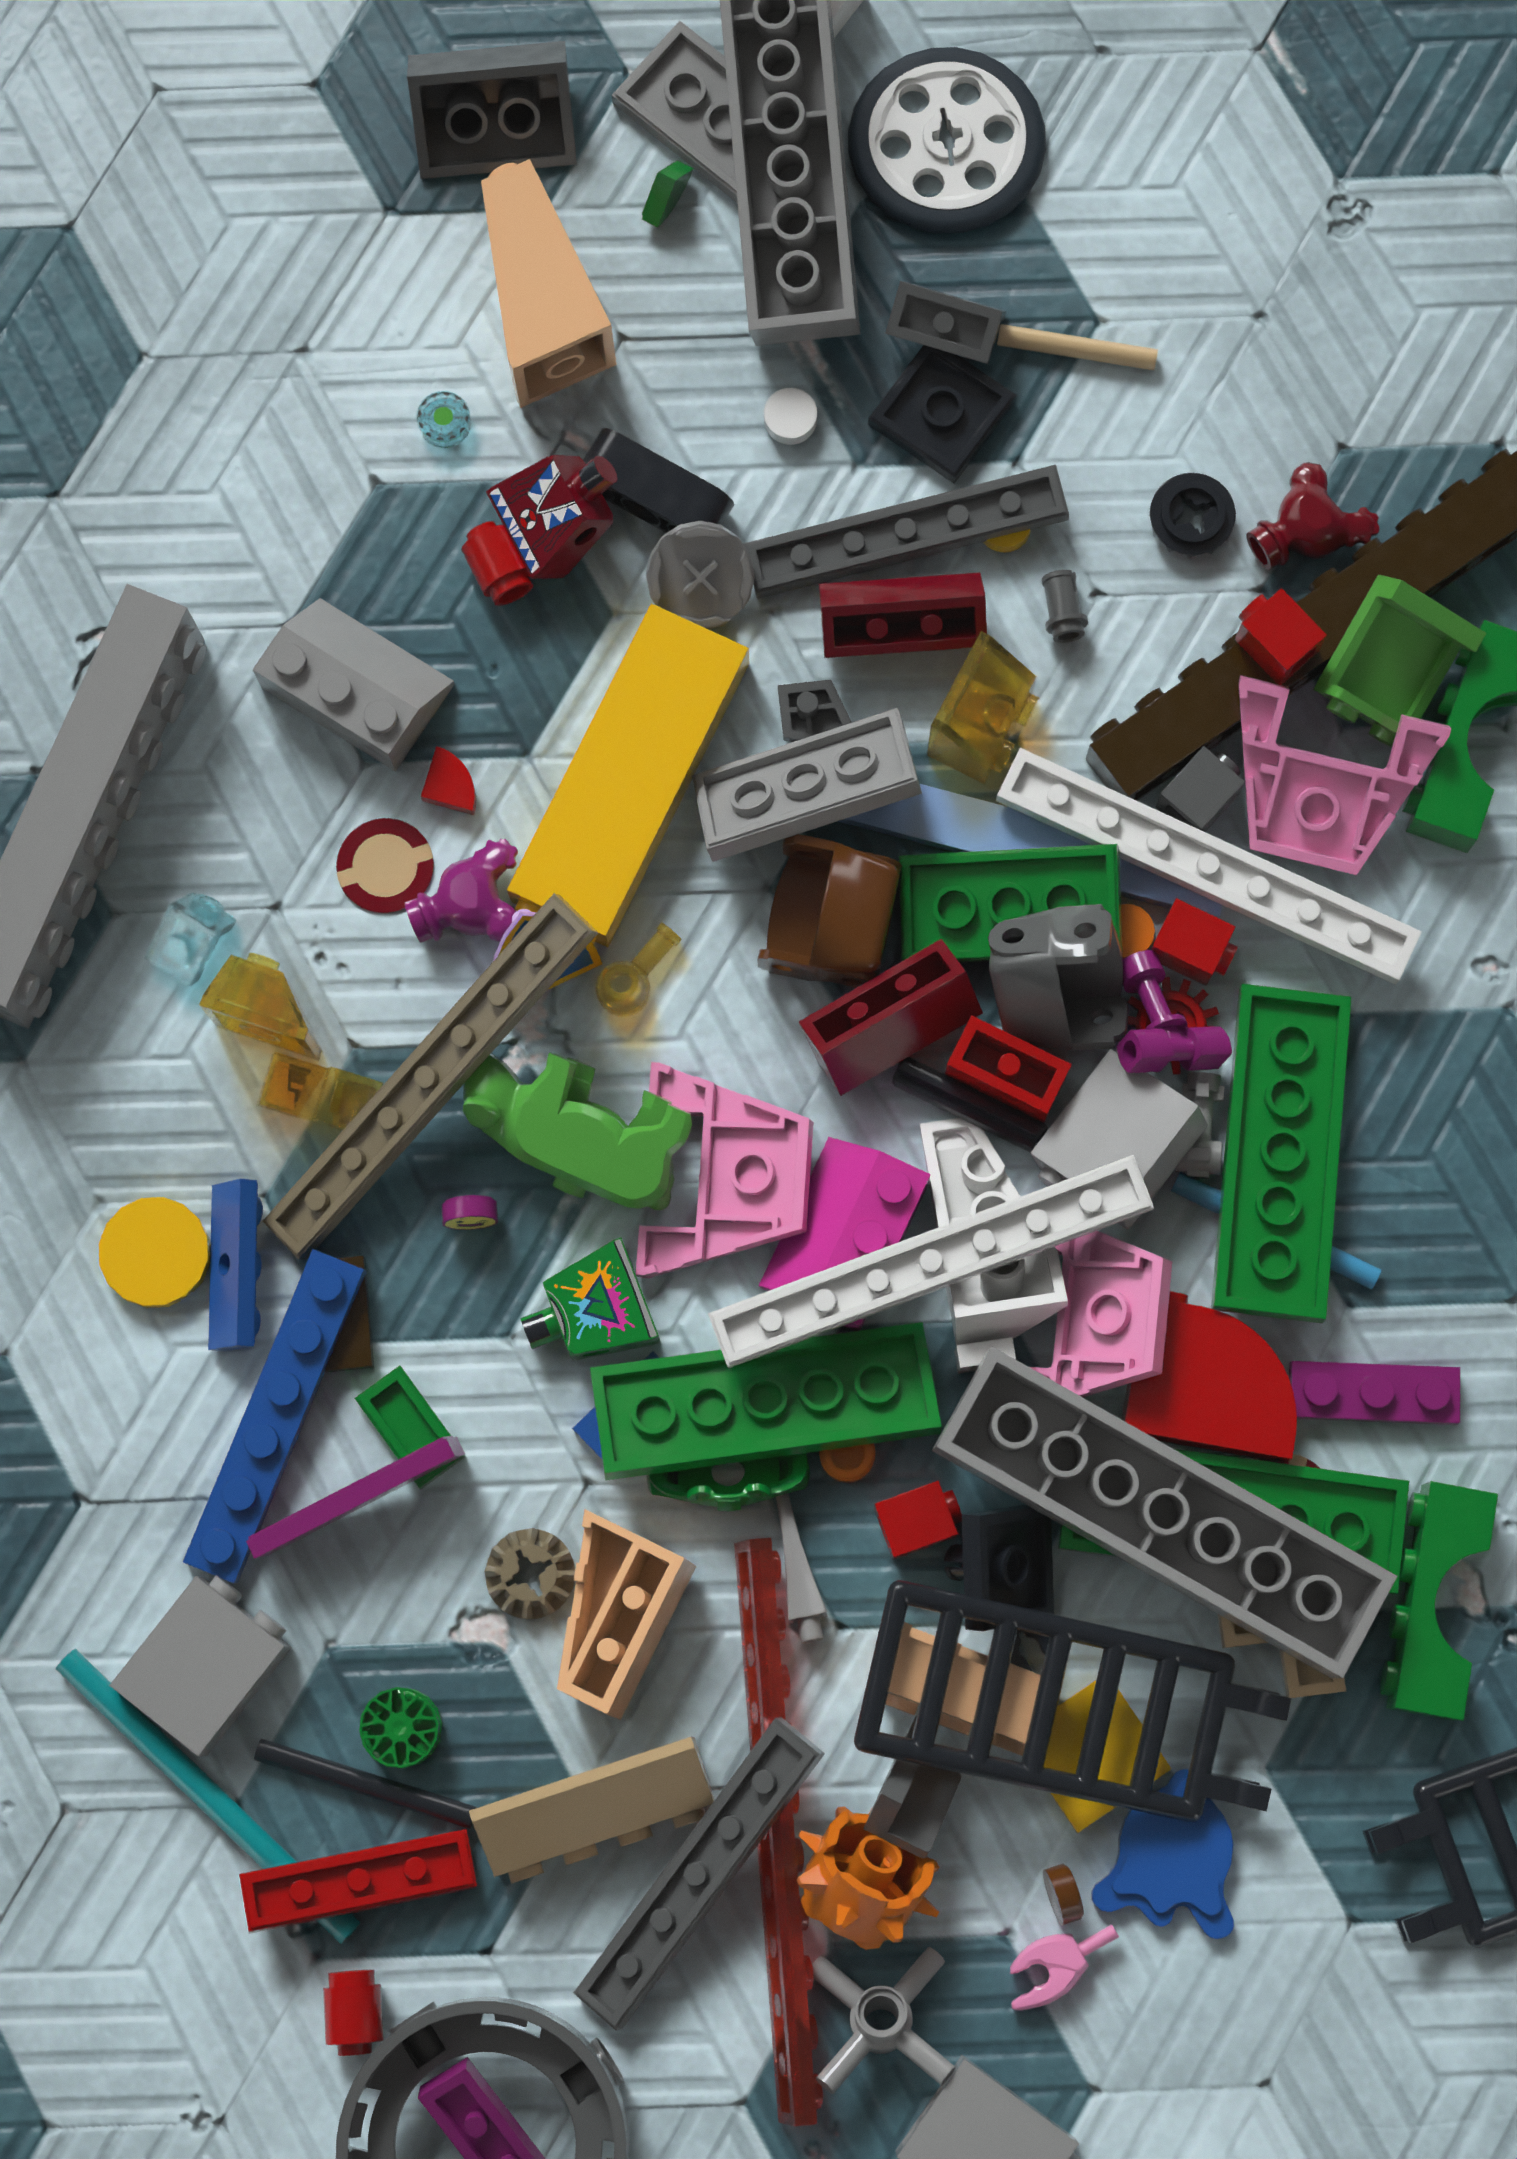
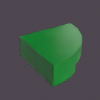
M677 160L657 173L641 214L643 221L658 228L668 218L684 192L694 168Z

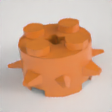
M845 1806L837 1807L835 1819L830 1823L823 1836L803 1830L798 1835L814 1851L806 1865L805 1872L797 1879L799 1887L804 1890L801 1898L804 1911L810 1918L822 1922L835 1934L854 1941L865 1950L880 1948L884 1941L888 1939L893 1943L901 1942L903 1939V1928L914 1911L937 1918L939 1911L924 1895L932 1883L933 1874L940 1867L934 1859L929 1857L920 1858L864 1830L863 1828L869 1814H853Z

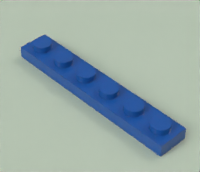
M312 1249L183 1559V1563L212 1575H217L229 1582H239L251 1553L246 1541L249 1540V1536L259 1532L325 1374V1368L367 1272L366 1270Z

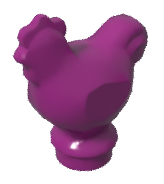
M500 839L498 842L488 840L483 849L475 851L473 857L455 862L444 870L440 878L438 891L432 897L420 892L417 894V898L405 902L408 918L419 942L423 943L430 939L438 941L443 936V930L448 927L454 928L465 935H488L491 940L500 942L503 934L511 925L512 916L516 910L500 899L497 881L507 869L516 867L517 848L511 846L506 839Z

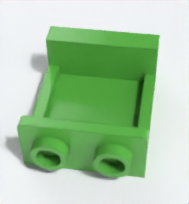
M1378 574L1313 690L1330 700L1326 706L1327 710L1355 724L1358 717L1372 725L1368 732L1371 737L1392 748L1401 714L1421 719L1460 649L1476 652L1486 632L1403 580Z

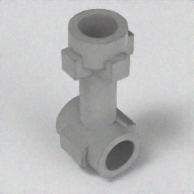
M1206 1072L1188 1073L1187 1084H1182V1095L1199 1106L1208 1124L1207 1128L1176 1167V1172L1187 1173V1177L1209 1179V1174H1221L1222 1142L1211 1141L1214 1102H1224V1086H1220L1221 1075Z

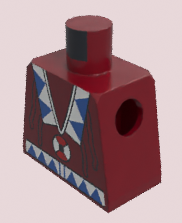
M552 455L525 468L486 491L531 579L564 578L612 525L613 514L602 493L617 482V473L612 464L602 456H595L586 464L579 456Z

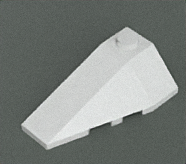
M961 1118L920 1124L927 1173L931 1174L929 1188L936 1228L1021 1197L1005 1172L1004 1163L982 1128ZM1055 1247L946 1287L956 1346L1009 1337L1014 1339L1068 1306L1059 1255Z

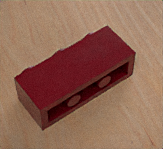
M980 572L819 584L824 658L987 647L986 598Z
M940 939L800 1020L799 1024L818 1064L839 1095L842 1096L966 1024L971 1015L978 1017L983 1014V1011L966 971L944 941Z

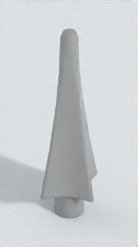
M789 1493L776 1497L784 1546L789 1625L798 1624L801 1643H811L824 1639L819 1618H826L828 1616L799 1536Z

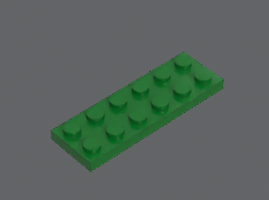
M1242 984L1239 988L1211 1309L1313 1323H1323L1326 1320L1352 998L1350 996Z
M923 1322L811 1337L731 1368L727 1367L721 1350L590 1367L605 1481L917 1438L941 1433L942 1426Z
M1174 1449L1395 1574L1397 1578L1388 1594H1398L1409 1491L1408 1480ZM1060 1525L1058 1549L1117 1557L1065 1526Z

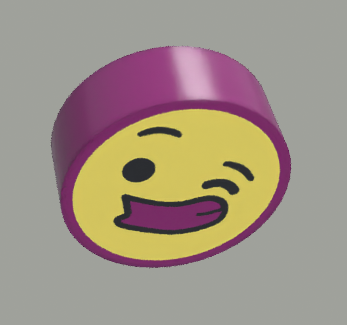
M482 1195L450 1198L442 1204L443 1226L457 1230H473L493 1226L498 1223L497 1201L492 1197Z

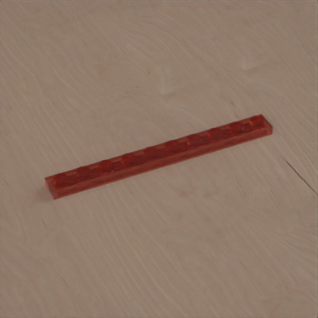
M771 1538L747 1539L734 1543L750 1752L776 1717H782L786 1720L784 1699H787L790 1695V1675L787 1666L781 1664L780 1641L785 1639L786 1621L782 1608L777 1607L775 1584H779L781 1580V1560L778 1552L772 1550ZM799 1790L757 1845L778 2122L794 2127L817 2124L816 2109H820L823 2103L822 2086L816 2080L818 2074L813 2073L812 2050L816 2049L818 2045V2028L814 2015L809 2014L807 1990H811L813 1987V1966L810 1957L804 1955L802 1931L808 1929L809 1916L805 1913L802 1906V1896H799V1884L797 1882L798 1873L802 1872L804 1868V1850L801 1840L795 1838L793 1814H797L799 1811Z

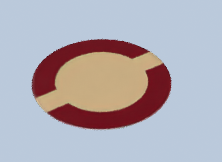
M392 818L370 820L355 828L343 841L336 861L338 881L347 897L361 908L377 913H391L405 909V902L417 898L418 893L426 891L430 884L434 867L432 851L425 837L412 825Z

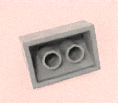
M321 598L281 627L252 669L262 689L395 772L455 685L452 679Z

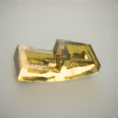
M274 1052L272 1053L256 1106L344 1130L383 1086V1083L332 1066L325 1068Z

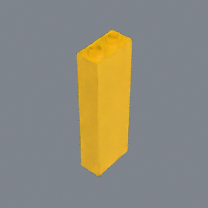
M652 603L650 604L507 888L510 901L516 904L514 908L516 911L527 909L531 912H538L555 893L566 900L598 932L592 940L593 944L597 942L609 947L693 779L692 775L695 774L750 664L748 647Z

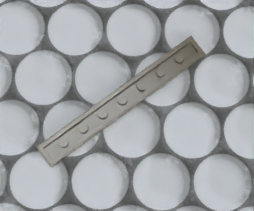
M554 893L262 1222L298 1259L307 1260L312 1249H317L593 940L598 932L566 900Z

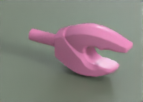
M1113 1925L1106 1927L1078 1944L1072 1934H1055L1045 1936L1028 1945L1010 1966V1974L1019 1973L1034 1964H1042L1048 1969L1049 1978L1044 1984L1035 1985L1028 1993L1014 1999L1011 2002L1012 2009L1022 2011L1041 2007L1067 1994L1089 1967L1085 1956L1119 1938Z

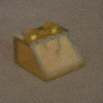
M982 631L931 724L927 756L985 784L992 769L1002 773L1015 747V744L1008 741L1017 723L1026 727L1037 707L1040 697L1032 694L1037 676L993 637Z

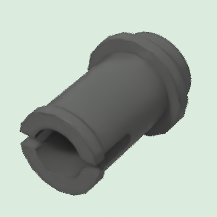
M1056 570L1044 575L1041 581L1045 590L1049 620L1045 624L1046 631L1052 634L1055 642L1059 643L1073 642L1081 639L1085 635L1084 628L1088 625V617L1081 613L1076 586V573L1072 572V570Z

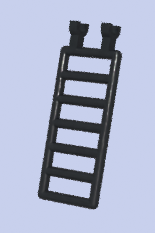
M897 1580L888 1588L855 1731L854 1744L859 1751L1176 1820L1196 1822L1203 1814L1206 1797L1267 1812L1271 1788L1261 1786L1256 1781L1212 1773L1226 1707L1287 1721L1292 1698L1282 1696L1274 1691L1232 1683L1235 1660L1230 1654ZM908 1606L940 1613L912 1739L879 1732ZM963 1618L995 1625L967 1751L934 1744ZM1018 1630L1049 1637L1021 1762L989 1756ZM1072 1642L1103 1649L1075 1774L1044 1767ZM1126 1654L1157 1661L1129 1785L1098 1779ZM1179 1666L1210 1673L1183 1797L1152 1791Z
M1517 1747L1419 1781L1413 1788V1795L1419 1812L1362 1831L1370 1853L1376 1852V1854L1428 1835L1452 1900L1394 1919L1402 1942L1414 1943L1458 1925L1462 1926L1469 1945L1475 1948H1481L1517 1935V1846L1492 1781L1517 1772ZM1469 1788L1473 1792L1516 1909L1486 1921L1482 1918L1439 1801L1441 1798Z

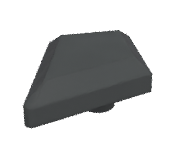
M832 680L778 685L784 741L795 742L852 723Z

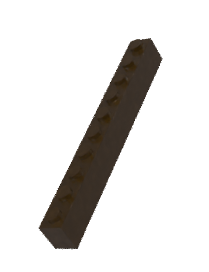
M1507 449L1500 451L1481 467L1484 474L1469 484L1464 478L1458 480L1438 497L1441 503L1427 513H1424L1421 508L1413 511L1396 525L1395 529L1398 533L1383 543L1378 538L1369 541L1352 556L1353 564L1340 573L1335 568H1331L1309 585L1308 588L1311 593L1296 603L1327 636L1320 651L1282 684V686H1287L1290 689L1288 697L1323 673L1378 574L1403 580L1432 598L1517 539V451L1513 454H1510ZM1237 633L1222 645L1221 648L1224 652L1209 663L1204 658L1193 662L1178 675L1180 683L1165 693L1160 688L1151 691L1136 703L1134 709L1137 712L1122 723H1119L1116 718L1111 719L1090 736L1093 743L1089 745L1086 761L1106 787L1138 801L1179 773L1203 746L1210 751L1241 730L1238 685L1240 675L1274 684L1277 683L1235 640Z

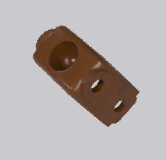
M800 834L785 838L783 841V854L790 858L783 870L774 895L768 924L767 949L759 950L758 967L767 970L769 973L806 981L833 982L853 987H859L878 976L902 869L901 863L889 857L858 851L834 841Z

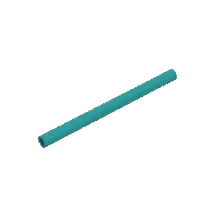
M73 1649L61 1660L56 1670L262 1869L297 1863L281 1845L149 1718L109 1686L111 1682L77 1649ZM351 1913L316 1920L340 1944L344 1943L361 1924Z

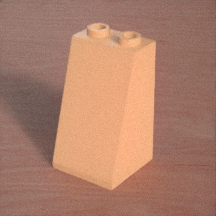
M530 159L519 164H503L494 169L488 178L481 180L508 362L516 399L520 408L617 365L611 323Z

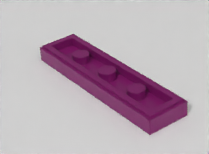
M441 1437L249 1536V1540L246 1543L254 1559L269 1556L465 1455V1452L457 1437Z

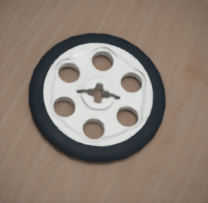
M958 47L929 48L908 54L883 68L866 85L853 108L848 128L849 158L855 177L869 199L888 216L911 228L937 234L964 233L988 226L1011 213L1030 193L1041 173L1046 152L1045 123L1038 102L1024 81L1003 63L981 52ZM959 84H971L980 92V98L974 104L960 105L951 97V91ZM909 91H917L926 96L929 104L919 113H910L901 107L899 99ZM941 115L945 116L946 129L949 130L951 137L957 138L954 142V148H952L953 166L949 164L948 150L944 148L943 142L937 141L940 137V131H942ZM995 121L1004 122L1012 128L1014 134L1008 142L1002 144L993 143L986 138L984 134L985 127ZM900 137L909 144L910 150L902 158L891 159L882 153L880 146L887 138ZM983 167L993 173L995 182L987 189L978 190L968 185L965 176L971 169ZM923 175H933L942 182L943 189L938 195L928 198L919 195L915 191L913 184L916 179Z

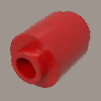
M488 521L474 527L467 533L466 537L468 540L462 546L461 551L484 596L491 597L495 605L501 606L520 599L532 589L533 584L529 578L530 575L504 525H496L494 521Z
M375 1970L328 1973L329 1987L323 1988L326 2045H337L338 2056L373 2053L372 2042L384 2040L381 1984H375Z

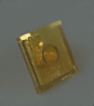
M249 953L247 960L230 955L204 992L199 1004L215 1026L319 1061L323 1050L290 982L284 973L278 970L280 963L256 953Z

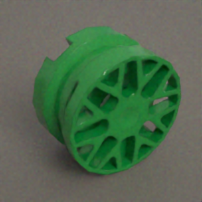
M394 1687L381 1691L368 1702L361 1715L359 1733L363 1747L374 1760L387 1767L407 1768L423 1763L434 1754L441 1741L443 1722L439 1708L429 1696L416 1689Z

